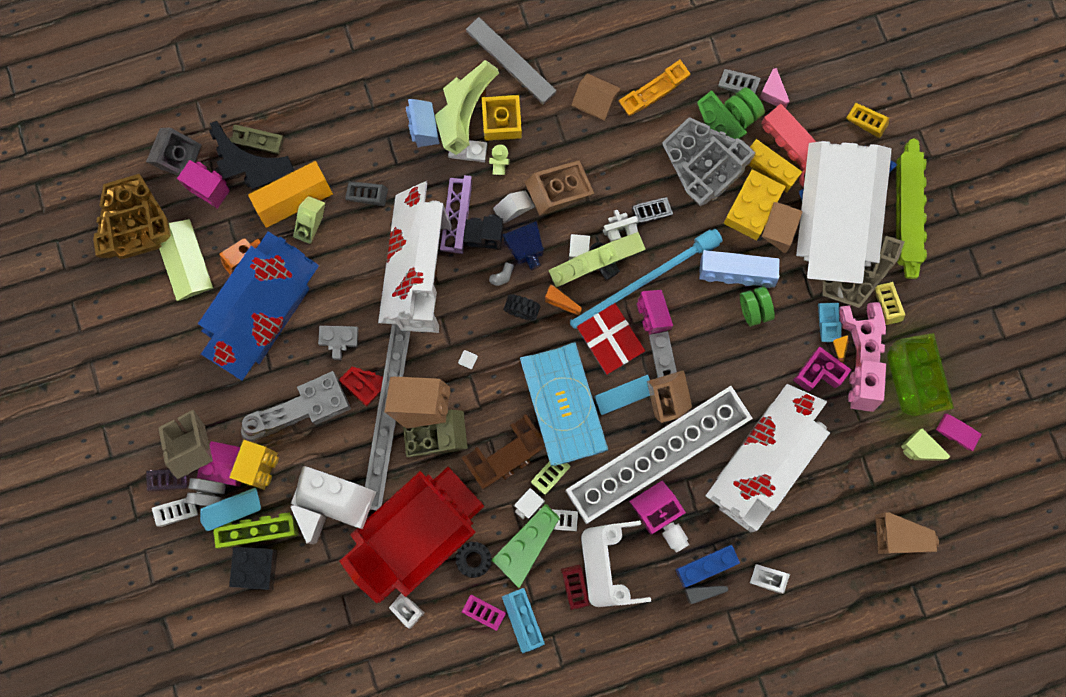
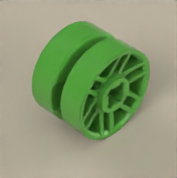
M747 87L742 88L736 95L725 101V107L744 129L765 114L762 102Z
M766 287L754 289L753 292L746 291L740 293L741 309L750 327L760 324L761 321L765 323L774 320V307Z

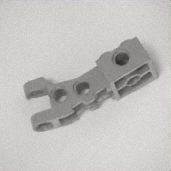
M332 371L297 387L301 396L270 409L256 411L245 416L242 422L241 436L247 441H256L276 433L287 426L294 425L305 418L310 417L311 421L317 425L350 410L351 407L337 375ZM253 426V427H255L256 429L251 430V429H249V428H247V427Z

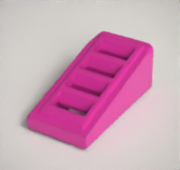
M472 594L462 610V613L496 631L506 614L504 611ZM475 601L477 605L472 613L469 610ZM481 605L485 607L479 617L476 614ZM489 608L492 611L486 621L483 618ZM495 612H496V613H498L499 615H498V617H497L495 623L492 624V623H490V622H491V620H492V618H493V616H494V614H495Z

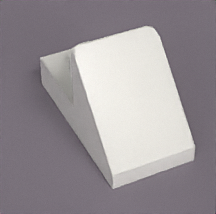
M469 140L470 145L458 155L449 151L448 158L485 162L487 142Z

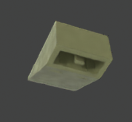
M448 410L445 423L407 429L403 426L406 457L449 453L468 449L464 411Z

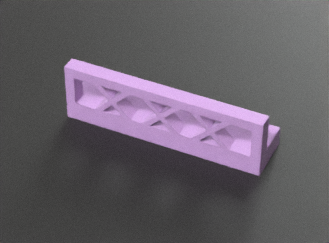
M464 175V179L450 178L446 213L449 221L455 217L458 224L457 228L453 231L448 230L450 232L448 235L447 229H443L440 251L463 254L465 222L468 219L472 176ZM454 183L463 184L462 192L458 195L453 191ZM458 200L460 209L454 213L450 206L454 201ZM453 236L455 238V246L445 247L446 240Z

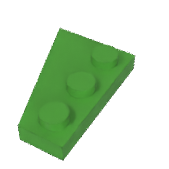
M712 90L697 102L704 123L710 126L711 129L717 132L722 131L733 139H741L747 134V131Z

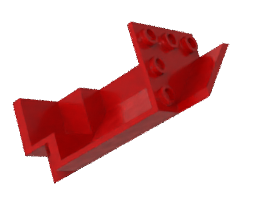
M446 467L434 479L429 474L425 476L419 471L366 520L363 529L357 528L350 534L357 545L339 562L353 582L375 603H381L395 589L406 597L476 533L471 527L474 524L471 519L485 506L449 467Z

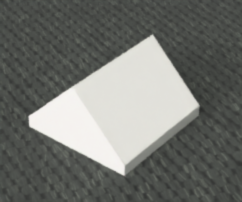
M296 505L291 506L306 543H317L327 516Z

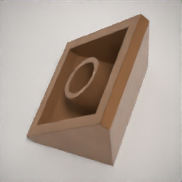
M587 73L579 83L572 107L605 121L621 88Z
M774 202L762 237L783 253H787L803 211Z

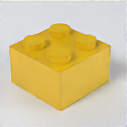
M519 95L482 97L485 141L522 138Z

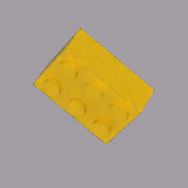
M752 169L723 224L757 241L768 221L774 202H778L786 186Z
M243 440L229 478L265 490V487L269 486L272 475H270L272 468H275L278 463V453L267 447Z

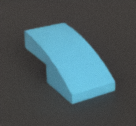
M818 303L821 342H833L834 339L841 338L839 303Z

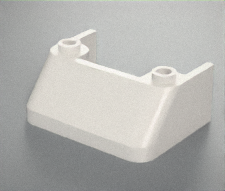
M641 521L591 527L583 531L581 541L588 597L593 606L607 607L651 602V597L631 599L627 587L624 585H612L607 546L616 544L621 540V528L640 526Z

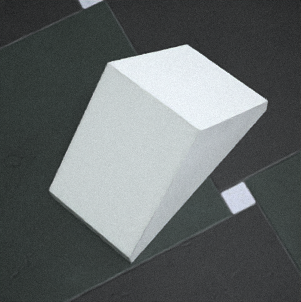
M525 190L508 194L493 210L496 215L503 218V224L534 208L535 205Z
M756 564L750 583L776 593L784 594L790 574Z
M402 594L389 607L408 629H411L425 613L407 596L405 597Z

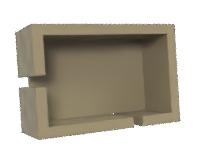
M194 410L178 417V421L188 432L186 434L175 420L158 427L165 465L177 479L213 461L205 424Z

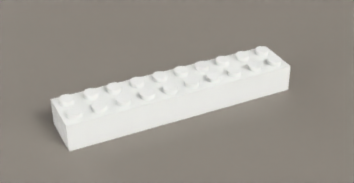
M732 386L567 488L566 493L584 522L588 524L753 418Z

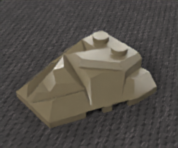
M882 236L879 263H871V266L864 267L863 283L823 280V296L860 308L892 266L898 261L905 241Z

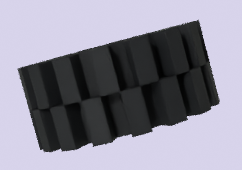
M509 294L503 310L515 317L536 321L541 306L526 297Z
M469 542L458 550L456 564L458 570L463 575L476 578L484 575L490 569L492 562L491 553L483 544ZM471 552L479 553L482 559L481 564L476 568L468 566L466 562V557Z

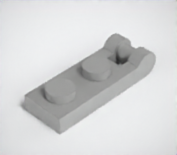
M668 331L649 335L657 378L663 377V372L670 371V374L676 373Z

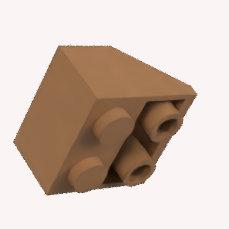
M684 371L647 381L654 415L661 423L680 418L692 408Z

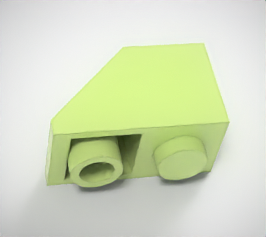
M308 196L299 205L294 238L311 244L323 218L325 202Z

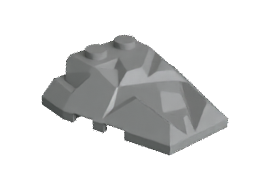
M690 117L662 142L687 194L700 206L708 203L710 200L717 199L744 173L745 167L755 156V152L738 138L733 139L722 131L717 132L711 129L710 126Z

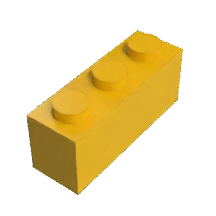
M756 139L750 146L755 152V156L748 165L762 175L786 186L784 191L788 192L802 171Z

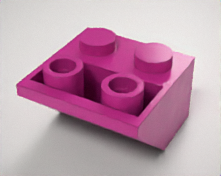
M662 290L641 292L636 305L639 314H643L644 320L642 324L645 332L648 331L649 335L671 330L673 323Z
M663 481L629 501L650 535L686 513L675 495Z

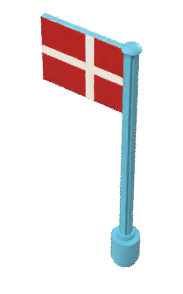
M716 229L708 230L694 239L695 243L691 248L577 318L570 319V325L574 329H578L606 375L645 352V349L619 310L616 302L694 254L703 253V250L711 251L720 246L723 240Z

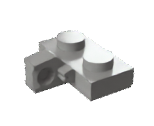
M319 326L318 344L319 346H329V350H332V359L342 360V350H346L347 347H358L359 329L358 327Z

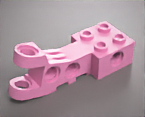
M879 302L868 303V320L856 321L853 319L851 305L841 306L839 308L841 328L851 331L856 348L855 370L851 372L849 383L852 384V390L849 391L848 402H851L850 409L874 412L884 401L886 363L880 362V353H884L885 345L881 344V335L886 333L882 307ZM861 329H865L868 334H864ZM865 347H869L872 352L866 351Z

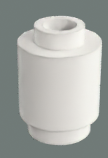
M672 522L663 527L665 531L662 535L670 548L674 549L675 552L689 545L688 538L679 523L675 525Z

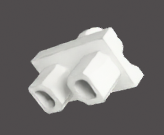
M615 210L614 216L608 218L611 224L605 225L603 230L604 235L608 236L610 242L621 238L619 231L625 230L627 236L637 233V216L628 218L626 213L619 214V211Z

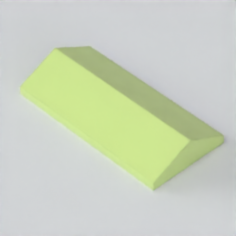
M191 220L169 223L171 236L166 242L161 243L160 252L176 300L181 301L214 289Z

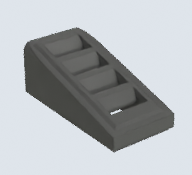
M349 181L345 200L385 206L388 189L381 184ZM355 187L358 188L356 196H354Z
M727 586L684 589L690 604L728 592Z

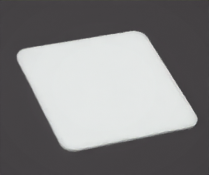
M464 350L458 363L472 369L478 356Z

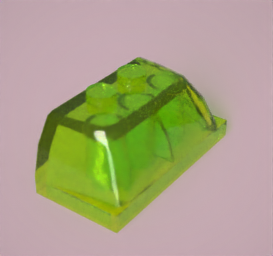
M934 333L902 338L895 341L890 347L887 357L901 410L910 416H920L954 409Z

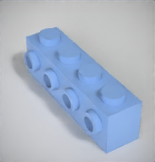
M703 250L700 259L699 279L708 282L720 281L726 284L738 283L745 286L756 285L775 288L779 280V258Z

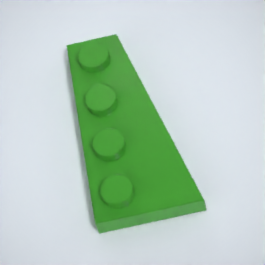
M547 504L492 559L518 588L523 584L560 519Z

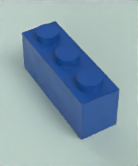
M728 545L675 570L682 586L686 588L738 565L740 561L733 546Z

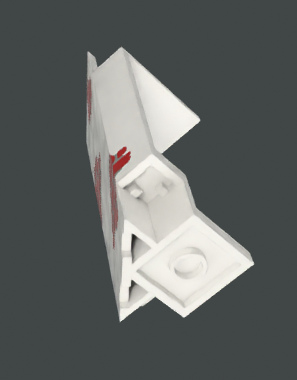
M427 181L395 196L378 323L397 324L401 331L439 333V324L434 315L437 294L434 287L440 229L451 230L452 226L443 203L439 201L425 202Z
M786 384L716 478L717 481L706 494V497L720 506L719 510L750 533L757 531L770 512L775 511L830 434L824 424L814 421L827 401Z

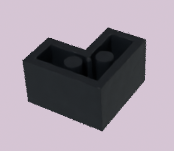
M490 214L489 216H484L483 221L476 217L466 219L463 236L464 246L501 250L504 232L503 218Z

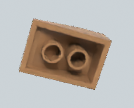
M579 160L536 172L525 181L540 216L564 208L594 194Z

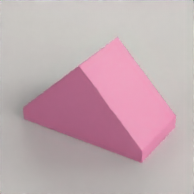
M774 68L759 98L775 106L782 104L786 108L790 101L777 68Z

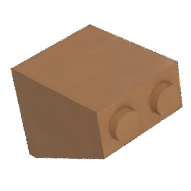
M390 377L384 412L406 429L445 423L451 393L450 387L441 379Z
M892 513L875 515L878 554L937 552L939 539L935 535L934 530Z

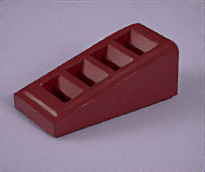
M574 565L562 568L561 573L570 610L590 606L581 566ZM578 573L577 576L567 578V575ZM575 581H579V582H580L579 584H574V585H570V586H569V583H570V582H575ZM573 590H582L581 592L571 594V591ZM582 596L584 598L583 600L573 602L572 600L573 598H578Z

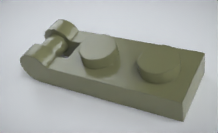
M233 125V136L230 137V140L235 146L276 155L280 154L284 140L283 135ZM241 134H245L243 139H240Z

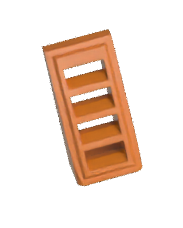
M550 285L545 296V302L579 316L582 308L555 286Z

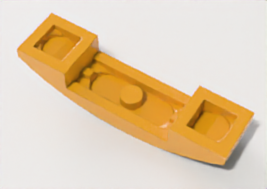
M678 60L666 68L663 74L637 91L633 90L621 98L619 103L628 116H631L664 97L691 74L683 62Z

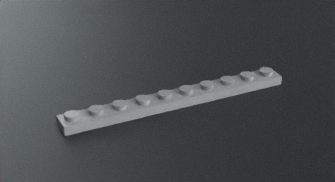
M392 324L365 483L366 488L376 491L370 510L375 511L382 506L396 420L384 412L390 377L393 376L403 377L410 331H401L397 324Z

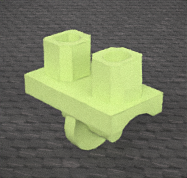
M496 145L492 149L493 158L489 159V164H493V174L505 175L506 165H510V159H506L508 157V149L504 145Z

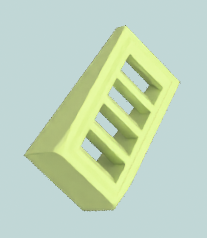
M549 461L531 481V484L546 496L571 466L568 463L560 464L564 467L561 471L556 465L551 466ZM550 466L559 473L557 476L549 470ZM545 472L554 479L552 482L543 475ZM540 478L548 484L547 488L538 481Z

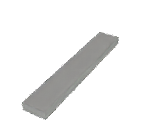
M480 17L466 28V32L543 105L556 94V89Z

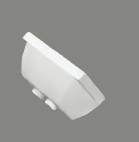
M303 466L291 504L363 529L376 491Z

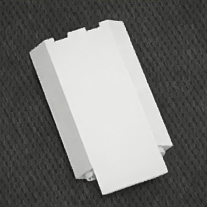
M825 141L809 143L801 209L803 212L800 218L796 256L804 257V261H809L808 279L863 283L864 267L871 266V263H879L892 148L871 144L870 146H858L856 143H842L839 145L830 144V142Z

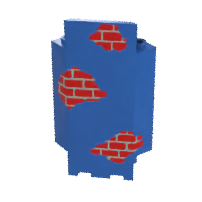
M267 232L257 248L249 247L199 321L198 325L203 328L201 331L211 338L201 355L243 381L255 362L260 365L310 288L307 286V283L319 265L305 257V254L297 248L286 243V240L281 236L278 238L272 233Z

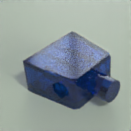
M536 221L503 234L505 244L519 264L527 262L530 270L541 266L538 257L543 255L544 250Z

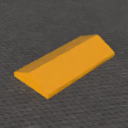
M316 160L248 194L266 228L297 213L299 205L308 196L321 201L333 195Z

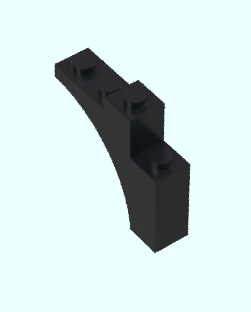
M218 121L210 123L212 129H209L212 139H216L218 143L216 150L219 157H223L222 160L216 161L218 164L216 171L225 181L246 174L244 180L247 187H251L252 190L256 191L295 171L288 156L263 158L249 154L231 142Z

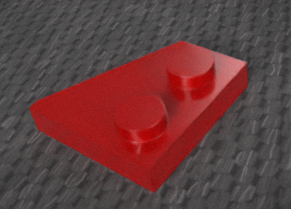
M352 366L339 379V382L366 407L381 393L383 376L376 375L374 372L363 371Z

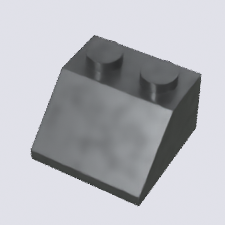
M160 128L146 162L163 171L179 176L189 160L195 163L202 144L172 128Z

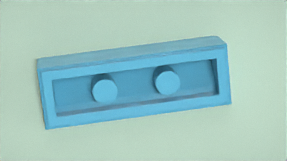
M645 375L594 396L600 414L604 415L649 397L647 381L650 380L649 376Z
M250 489L201 508L200 522L205 530L210 531L260 511L261 506L257 489Z
M522 588L502 596L522 653L545 645L525 589Z

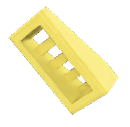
M894 283L877 285L874 290L877 300L882 307L885 325L903 321L905 312ZM888 290L891 291V293H887V294H883V295H882V293H881V292L888 291ZM893 298V300L884 301V299ZM895 305L894 308L887 309V307Z

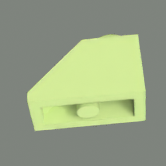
M922 428L916 430L901 445L904 449L903 453L908 458H913L914 460L943 461L950 457Z

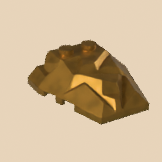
M137 174L103 184L99 205L102 209L100 217H97L96 221L99 225L97 233H94L93 237L96 256L99 258L117 256L119 259H126L160 249L161 243L166 242L171 236L168 219L141 175Z

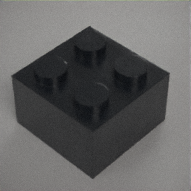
M233 547L229 587L274 590L277 550Z

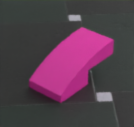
M946 413L936 429L946 438L956 441L969 451L974 450L982 435L969 425Z

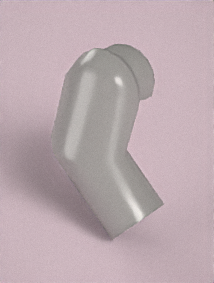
M505 263L502 272L490 276V283L495 286L507 283L510 280L514 265Z

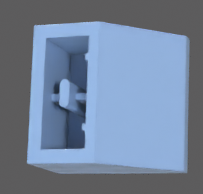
M408 99L409 106H406L412 142L416 141L417 147L439 144L432 102Z

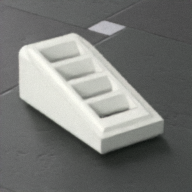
M186 498L153 507L152 511L157 527H163L197 516L196 505L188 503L190 513L186 512L184 505ZM178 505H180L182 515L180 516L177 510ZM169 508H172L174 518H171ZM161 511H164L166 520H163Z
M552 509L559 517L560 514L564 515V525L560 526L559 519L554 530L577 531L578 511ZM568 515H572L571 527L567 526Z

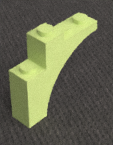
M486 60L462 80L456 77L443 88L448 105L434 115L443 147L455 155H458L470 145L469 125L474 107L484 89L499 74L498 69Z
M639 232L583 253L550 269L549 272L555 287H559L646 249Z

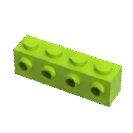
M289 512L278 514V518L271 519V516L259 517V521L252 522L251 519L239 521L240 524L232 525V522L213 529L215 547L223 549L299 536L297 520Z

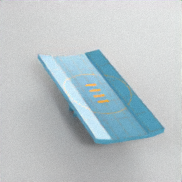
M574 342L536 355L520 357L551 466L607 451L608 447L576 343Z

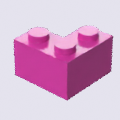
M819 347L813 352L793 381L808 392L816 386L820 379L837 388L845 380L851 369Z

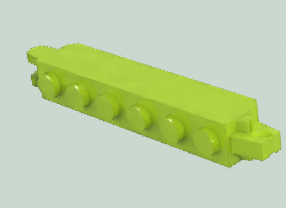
M914 138L908 141L904 146V153L896 160V164H898L896 166V239L905 241L897 263L904 267V274L907 279H917L919 277L920 265L927 258V251L924 250V243L927 239V233L924 231V224H926L927 215L924 213V206L927 201V197L924 195V188L927 183V179L924 177V170L926 169L927 162L924 159V152H920L919 141Z

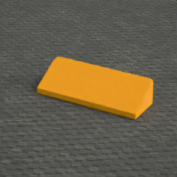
M848 335L833 341L838 360L844 363L848 347Z

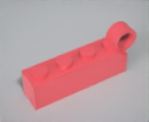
M780 104L764 117L761 124L765 132L775 138L777 145L781 148L783 147L788 152L789 158L800 165L802 173L799 176V182L804 187L808 145L816 141L790 112Z

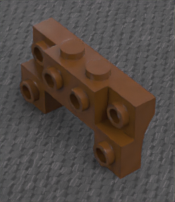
M526 414L523 418L510 425L518 438L487 459L478 447L468 455L461 457L483 490L502 478L507 480L514 475L513 471L518 467L523 469L531 463L529 460L546 448L543 437Z

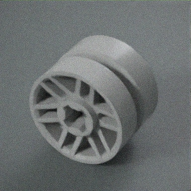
M190 478L188 488L195 490L196 493H187L185 503L209 506L222 501L223 498L215 495L225 494L226 484Z

